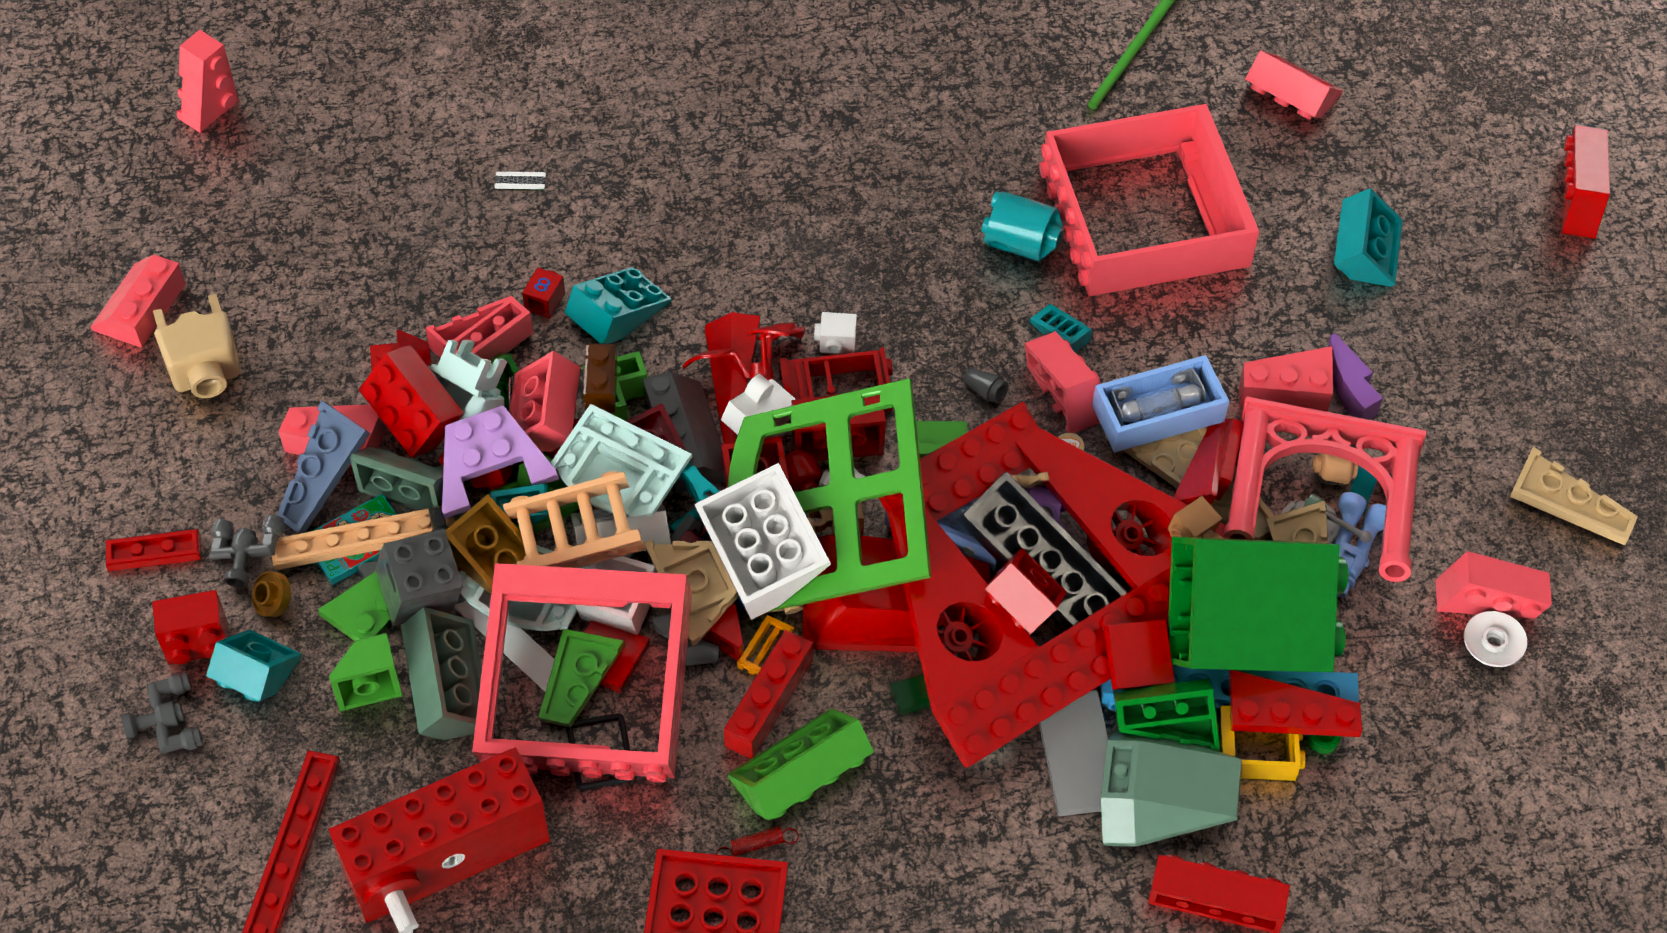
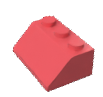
M1261 50L1245 78L1246 81L1252 83L1250 88L1263 95H1265L1266 91L1275 96L1273 101L1287 108L1289 104L1297 107L1296 113L1309 120L1312 117L1322 118L1344 91L1274 53Z
M154 254L135 263L91 325V330L143 348L157 327L153 311L162 309L165 315L186 285L179 263Z
M555 351L548 353L514 374L509 413L540 451H553L563 445L573 430L580 366Z

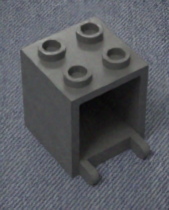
M445 529L383 544L375 571L392 626L403 624L423 607L448 613L453 611L455 604L466 601L461 594L463 584Z

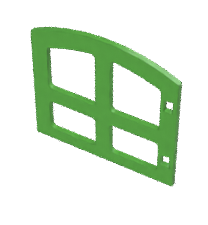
M910 378L743 418L730 464L728 487L757 473L763 442L767 436L822 423L826 424L830 482L826 486L799 491L794 494L805 514L830 508L833 509L838 567L833 573L816 576L783 604L770 611L932 578L913 385ZM880 395L879 403L865 406L864 398ZM894 408L900 460L899 468L889 472L855 478L850 428L851 418L861 414ZM791 415V423L777 426L775 419ZM902 493L908 544L907 556L863 566L858 504L862 501Z

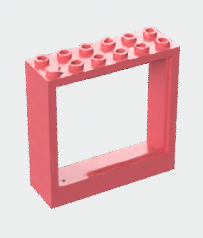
M1207 104L1046 132L1045 144L1041 145L1043 162L1039 163L1040 175L1042 178H1046L1048 197L1050 200H1054V207H1057L1063 225V239L1066 243L1069 242L1071 261L1078 266L1079 283L1081 286H1085L1088 297L1251 267L1259 229ZM1178 152L1188 177L1187 182L1209 236L1098 256L1067 171Z
M495 563L472 749L477 759L482 762L516 747L529 774H537L538 770H551L550 774L556 776H569L570 772H582V776L587 778H602V774H614L615 778L619 780H634V776H645L651 782H666V778H675L693 593L687 575ZM510 601L621 608L625 607L629 602L651 604L652 607L671 608L672 605L658 752L611 750L609 746L493 739Z

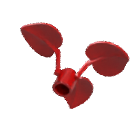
M778 323L748 331L747 336L760 333L758 341L761 340L762 361L751 363L750 370L747 369L738 352L733 349H717L702 352L687 360L682 367L684 370L699 359L730 357L737 361L743 371L744 378L750 377L751 381L757 374H761L768 381L770 379L774 380L772 371V343L781 336H791L801 340L806 330L805 327H797V323Z

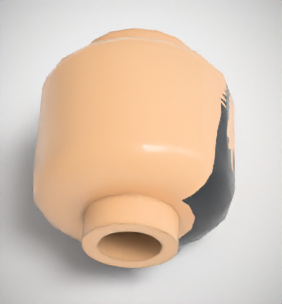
M1319 453V455H1314L1312 472L1318 473L1319 481L1322 484L1344 486L1350 483L1351 479L1356 478L1358 465L1337 456Z

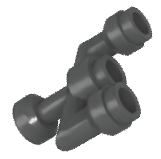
M277 515L266 516L262 525V532L264 533L262 544H257L258 538L255 531L240 528L233 535L234 524L231 521L225 519L215 520L211 530L213 542L209 555L210 560L235 558L233 568L225 572L224 583L240 588L248 586L250 577L245 572L248 556L275 555L278 537L283 534L285 527L282 517ZM233 537L231 546L226 547L227 542Z
M187 671L172 673L168 679L147 684L151 709L155 712L135 717L130 712L121 714L122 725L127 739L136 737L139 729L157 725L156 735L160 754L183 748L190 751L203 745L199 727L185 728L180 734L170 736L169 728L179 726V722L185 721L180 702L175 704L173 701L163 703L162 695L169 693L180 695L191 690Z

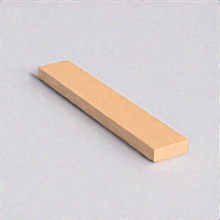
M422 509L278 538L275 555H272L274 570L382 550L384 543L429 533L433 529L428 509ZM455 517L445 519L448 527L456 522Z

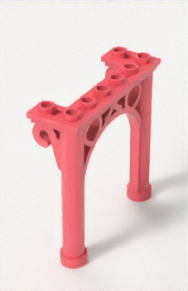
M1246 396L1240 420L1244 423L1240 440L1229 520L1224 527L1222 538L1254 540L1262 478L1265 470L1273 462L1282 457L1297 453L1329 454L1346 459L1364 468L1382 486L1386 496V511L1379 574L1391 582H1401L1408 579L1411 575L1412 567L1409 554L1418 459L1425 440L1426 430ZM1276 432L1292 433L1298 439L1286 441L1279 437ZM1267 441L1273 448L1264 454ZM1363 449L1380 450L1385 456L1372 458Z

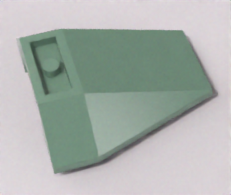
M1116 728L1107 740L1101 791L1104 846L1137 847L1238 820L1242 759L1200 745H1185L1168 739L1160 738L1158 740L1121 733Z

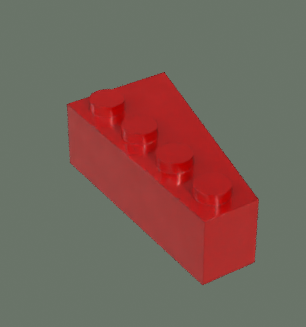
M1574 125L1572 135L1567 134L1564 143V151L1567 152L1564 159L1566 171L1564 176L1565 192L1562 233L1596 239L1610 196L1608 130Z

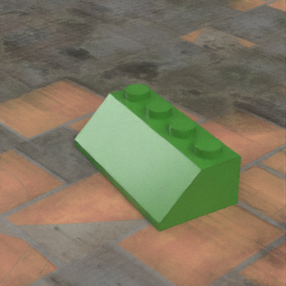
M831 708L727 775L756 814L767 820L777 819L787 812V808L796 802L809 799L816 789L837 781L840 774L847 769L863 764L866 757L874 753V750L859 719Z

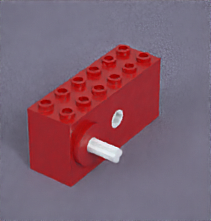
M516 747L328 829L342 870L366 924L390 913L399 933H413V929L419 927L409 904L550 841L543 801Z

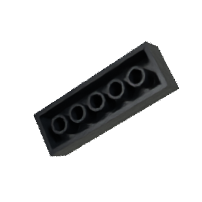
M1007 471L957 519L1002 566L1023 548L1067 591L1058 609L1051 614L1065 630L1127 593Z

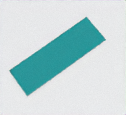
M1359 466L1350 492L1357 493L1366 500L1367 505L1363 513L1365 515L1377 479Z

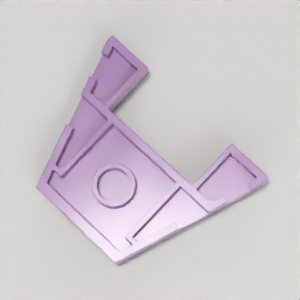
M503 405L445 425L442 512L445 519L471 509L463 484L466 480L524 461L532 485L546 484L559 479L556 469Z

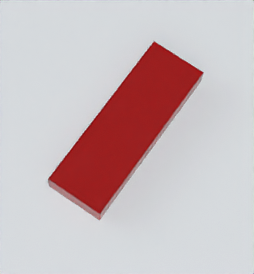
M199 529L105 540L106 568L108 572L201 560Z

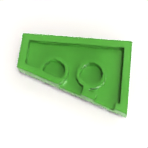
M563 629L538 716L540 722L571 728L626 645L623 640Z

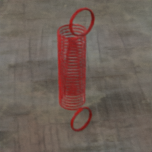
M780 826L779 829L777 827V830L776 827L775 830L774 828L766 829L762 833L760 831V834L758 832V835L757 833L756 835L754 833V836L752 834V837L750 835V838L749 835H745L741 839L739 837V840L737 838V841L735 838V842L734 839L733 842L731 840L734 854L729 847H721L716 851V855L722 848L729 849L732 852V856L735 857L739 856V854L760 850L761 847L766 848L775 844H781L783 841L793 844L798 840L799 834L794 842H786L783 839V833L790 829L796 832L797 830L787 828L782 832Z

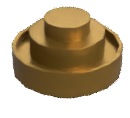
M266 571L256 579L251 596L256 612L261 616L278 617L287 609L291 599V588L284 574Z

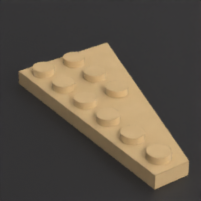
M1160 410L1155 411L1157 414L1162 413ZM1204 427L1123 451L1178 489L1207 429ZM1236 466L1232 482L1220 501L1215 499L1211 504L1226 524L1229 520L1237 470ZM1259 498L1254 540H1266L1271 537L1266 518L1273 517L1274 514L1261 498Z

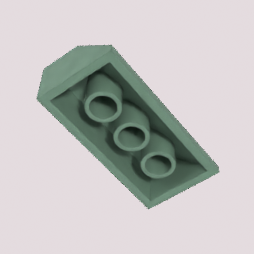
M423 607L401 625L419 735L441 740L473 735L475 733L482 675L474 622L467 618Z

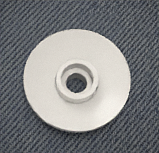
M1481 612L1469 620L1464 630L1466 648L1475 659L1488 666L1507 667L1513 665L1523 657L1527 648V636L1523 627L1513 617L1502 612ZM1489 642H1494L1497 646H1493Z

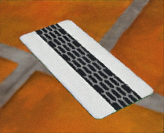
M496 172L495 189L543 190L545 188L546 173Z

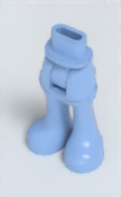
M1353 492L1343 493L1338 503L1342 520L1354 527L1357 526L1367 505L1366 500L1361 495ZM1373 504L1368 508L1361 531H1369L1372 535V539L1367 543L1362 542L1358 538L1356 546L1351 545L1350 542L1354 533L1340 526L1334 544L1340 545L1339 556L1343 557L1347 562L1349 578L1346 590L1342 594H1337L1338 597L1346 598L1349 589L1354 588L1355 581L1362 570L1368 567V555L1373 540L1379 531L1384 530L1386 505Z

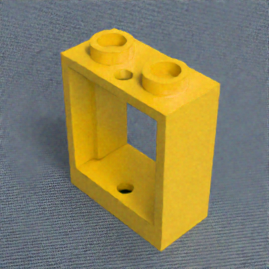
M1220 706L1216 719L1220 745L1219 752L1235 757L1234 731H1231L1230 706ZM1285 734L1286 762L1242 760L1241 779L1296 781L1299 770L1305 768V750H1300L1299 741L1303 740V734Z

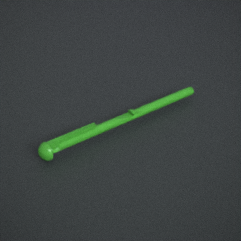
M1161 0L1148 21L1134 40L1129 43L1124 54L1089 100V108L1093 110L1098 108L1175 0Z

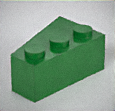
M1209 679L1113 691L1119 732L1158 740L1160 738L1168 739L1185 745H1200L1220 751L1214 694Z

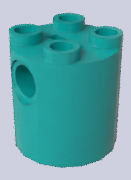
M996 191L991 202V207H993L991 216L985 217L981 232L985 233L984 242L987 246L1038 262L1043 261L1046 255L1058 248L1063 235V225L1057 207L1005 191Z

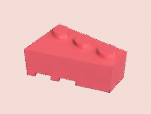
M506 297L477 308L478 312L463 318L460 315L451 318L452 322L436 328L434 325L426 327L429 349L441 358L448 340L459 342L455 354L462 340H472L475 344L471 352L483 359H490L498 353L506 354L534 333L531 312L514 297Z
M1056 331L1026 342L1027 367L1043 393L1049 391L1056 403L1052 405V408L1056 414L1063 413L1066 418L1067 425L1065 429L1067 432L1076 433L1100 424L1092 407L1095 385L1101 384L1098 374L1094 370L1091 371L1086 365L1081 355L1078 356L1072 350L1070 343L1067 340L1064 341Z
M1332 346L1244 362L1239 381V407H1244L1247 396L1328 412L1333 396Z
M370 404L332 406L370 432L360 450L367 447L379 449L387 431V426ZM319 406L289 408L278 431L284 452L297 455L304 454L310 439L307 435L311 425H315L320 413L317 410Z
M1469 551L1464 553L1435 580L1437 612L1479 614L1485 611H1498L1511 617L1536 619L1552 605L1550 574L1548 572Z

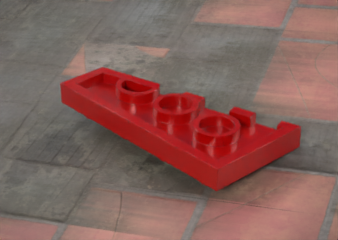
M1236 670L1229 671L1231 731L1344 737L1361 736L1362 720L1359 702Z

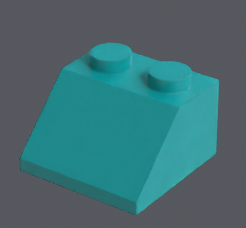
M248 629L216 642L206 676L216 680L217 684L223 688L237 690L243 693L246 699L259 702L277 694L300 661L302 653Z

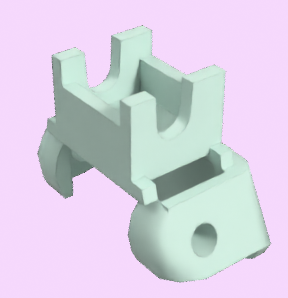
M448 340L438 365L432 364L428 367L464 412L460 420L502 405L504 406V397L500 395L501 390L496 387L507 361L505 359H495L493 364H491L490 360L483 359L472 353L471 351L475 344L472 340H462L455 354L459 342Z

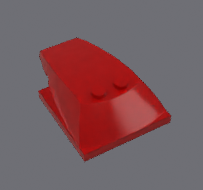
M835 535L817 537L831 563L829 567L817 576L833 573L838 567ZM860 536L863 566L897 559L893 539ZM965 556L985 582L989 584L990 564ZM903 584L803 604L802 637L813 642V650L917 652L915 634ZM945 610L951 622H955L958 612ZM964 615L963 622L967 625L973 624L969 620V618ZM940 618L938 620L937 627L943 625Z

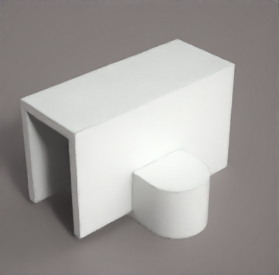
M757 374L751 379L742 394L728 402L721 421L738 435L744 417L791 406V400H795V398L773 379L768 381L761 374ZM791 415L775 419L777 426L788 422L791 419Z

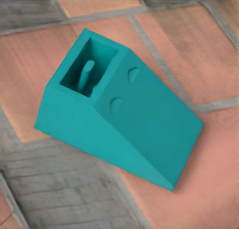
M630 267L575 284L564 313L600 344H610L624 339L671 302V298L660 287L654 285L643 276L639 270Z

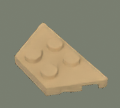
M654 541L644 542L645 549L652 564L656 567L657 573L687 575L693 592L688 639L693 647L699 643L738 598L737 591L712 541H696L694 543L673 541L672 544H654Z

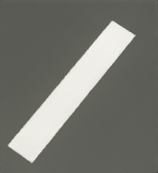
M467 601L455 604L454 608L465 618L473 620L474 626L486 637L489 616L474 608ZM507 624L503 653L546 692L555 659L521 628Z

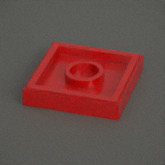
M1166 619L1103 626L1112 690L1175 683Z
M591 620L584 633L623 640L626 644L600 683V685L621 694L650 645V640L640 634L635 635Z

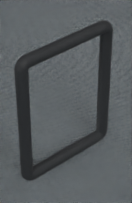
M620 713L576 720L571 728L566 727L568 742L575 744L573 727L619 720L623 748L630 751L625 718ZM574 772L576 787L580 790L632 781L610 778L582 783L580 772Z

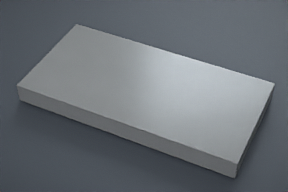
M1093 690L1039 723L1058 817L1101 811V791L1108 735L1098 691Z

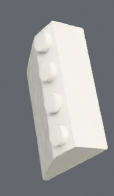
M779 463L694 504L751 620L783 604L831 565Z

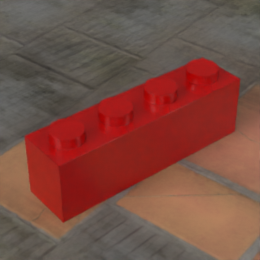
M788 630L783 632L724 727L725 747L749 759L755 757L812 664L813 642Z
M1158 855L1148 904L1271 933H1280L1285 919L1290 885L1272 877L1259 878L1250 876L1242 870L1228 871L1216 868L1215 865L1207 862L1194 863L1185 861L1177 855Z

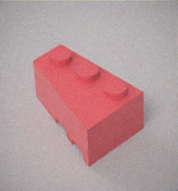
M202 30L197 31L180 45L179 75L183 79L182 88L178 89V97L182 101L181 109L177 110V118L201 133L223 113L231 109L239 99L224 45Z

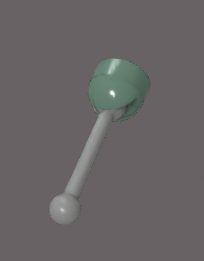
M1312 493L1303 507L1324 500ZM1326 506L1327 519L1356 534L1364 543L1372 539L1369 531H1361L1327 512Z

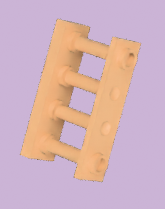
M610 471L602 474L601 478L532 497L518 496L511 499L510 503L503 504L504 511L510 520L518 519L526 553L524 560L517 561L516 564L580 568L645 550L639 529L633 530L628 525L620 490L630 487L625 473ZM608 493L617 531L613 536L602 538L598 534L590 498ZM578 502L587 538L583 544L576 546L568 544L560 506ZM548 510L556 548L554 552L542 555L538 553L530 514Z

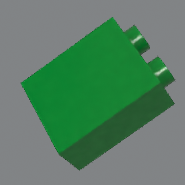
M1172 536L1168 611V639L1172 665L1190 669L1334 673V657L1342 655L1346 641L1343 623L1340 620H1336L1337 594L1344 593L1349 578L1347 562L1343 557L1339 556L1340 545L1301 541Z

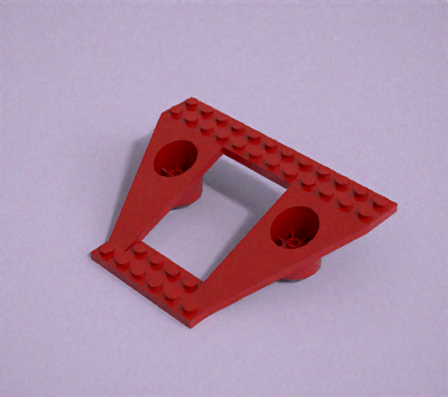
M1024 401L920 459L932 578L904 583L903 585L915 634V647L921 661L931 710L964 768L970 767L1111 679L1103 626L1166 619L1168 632L1172 537L1167 528L1174 514L1186 507L1187 504L1039 428ZM1028 468H1031L1036 475L1048 472L1049 481L1043 483L1087 534V545L1091 556L1102 568L1113 574H1120L1132 588L1131 591L1039 647L1025 630H1021L1013 623L1012 615L1003 606L1000 608L988 597L989 592L985 590L988 584L937 523L938 520L980 497L1006 471L1010 475H1018ZM897 493L879 497L888 514L897 559L904 558L908 554L903 494ZM1117 510L1127 511L1126 520L1121 518ZM1135 516H1136V517L1140 520V522L1142 523L1141 526H1140V524H1139L1138 522L1134 521V517H1135ZM1111 519L1116 525V528H1113L1111 526ZM1220 522L1215 532L1223 537L1225 524ZM1142 528H1145L1148 539L1144 538V532ZM1141 544L1148 546L1145 555L1142 554L1139 548ZM945 610L958 612L955 622H951ZM964 615L974 624L972 627L963 622ZM939 618L945 627L944 630L937 629ZM975 628L979 636V641L973 640L972 630H974ZM971 646L979 648L975 660H973L968 651ZM956 653H960L963 659L956 657Z

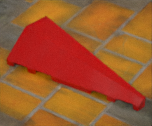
M731 312L706 324L705 336L708 351L733 349L738 352L747 369L750 370V364L754 362L760 333L747 336V332L761 327L760 316ZM712 357L709 359L723 444L735 443L738 435L721 421L728 402L745 391L750 382V377L744 378L743 371L734 358Z

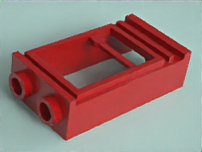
M884 347L875 351L787 360V358L779 359L780 380H782V387L795 399L803 397L817 398L813 395L811 377L826 375L828 383L827 394L830 396L836 393V388L832 385L831 379L833 374L876 370L878 386L891 383L889 376H893L891 358L886 359ZM892 408L884 409V412H892Z

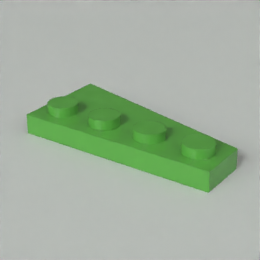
M376 571L318 609L319 616L354 641L363 639L371 634L380 635L391 624Z

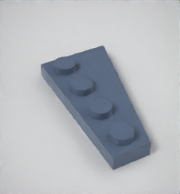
M322 400L317 409L320 411L315 425H311L307 435L310 439L305 452L300 454L296 465L299 468L294 480L289 482L277 516L282 517L284 523L297 533H305L351 464L350 457L352 453L359 451L370 435V432Z

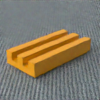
M767 615L738 660L737 668L740 670L745 668L753 676L758 674L762 668L760 667L761 663L781 631L788 630L795 633V627ZM770 626H775L754 662H750V658Z

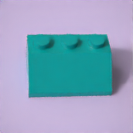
M1371 188L1344 198L1342 201L1334 265L1350 280L1391 287L1396 284L1403 219Z

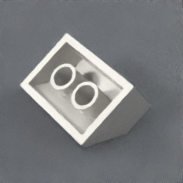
M662 503L653 516H626L629 528L633 530L639 529L643 542L654 541V544H671L666 510ZM602 509L593 510L599 536L605 538L615 535L617 529L613 513ZM572 513L571 519L576 545H580L587 539L581 513ZM635 553L624 555V557L631 558L635 556Z

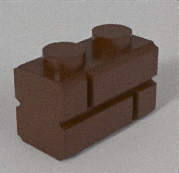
M586 345L583 387L585 411L592 404L613 414L616 411L618 368L616 345Z

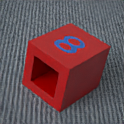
M537 267L522 292L524 307L532 313L551 319L565 295L564 278L555 271H547Z

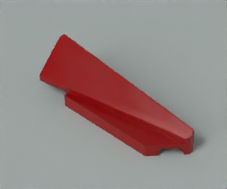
M1225 418V422L1208 427L1173 498L1187 505L1201 496L1210 505L1215 499L1220 501L1233 479L1244 426L1243 422L1234 418Z

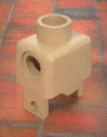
M217 294L208 296L212 314L203 315L195 311L184 313L179 316L176 322L168 326L162 309L153 311L158 328L155 330L154 335L173 387L178 392L191 390L193 395L198 398H212L221 394L227 387L226 380L235 378L240 374L234 335L227 313L221 310Z

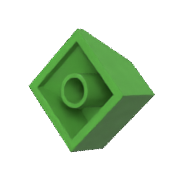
M387 633L380 635L371 634L363 639L354 641L329 675L340 712L402 696Z

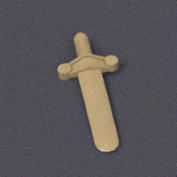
M1048 472L1039 473L1037 476L1011 475L1023 488L1045 486L1043 482L1049 481Z

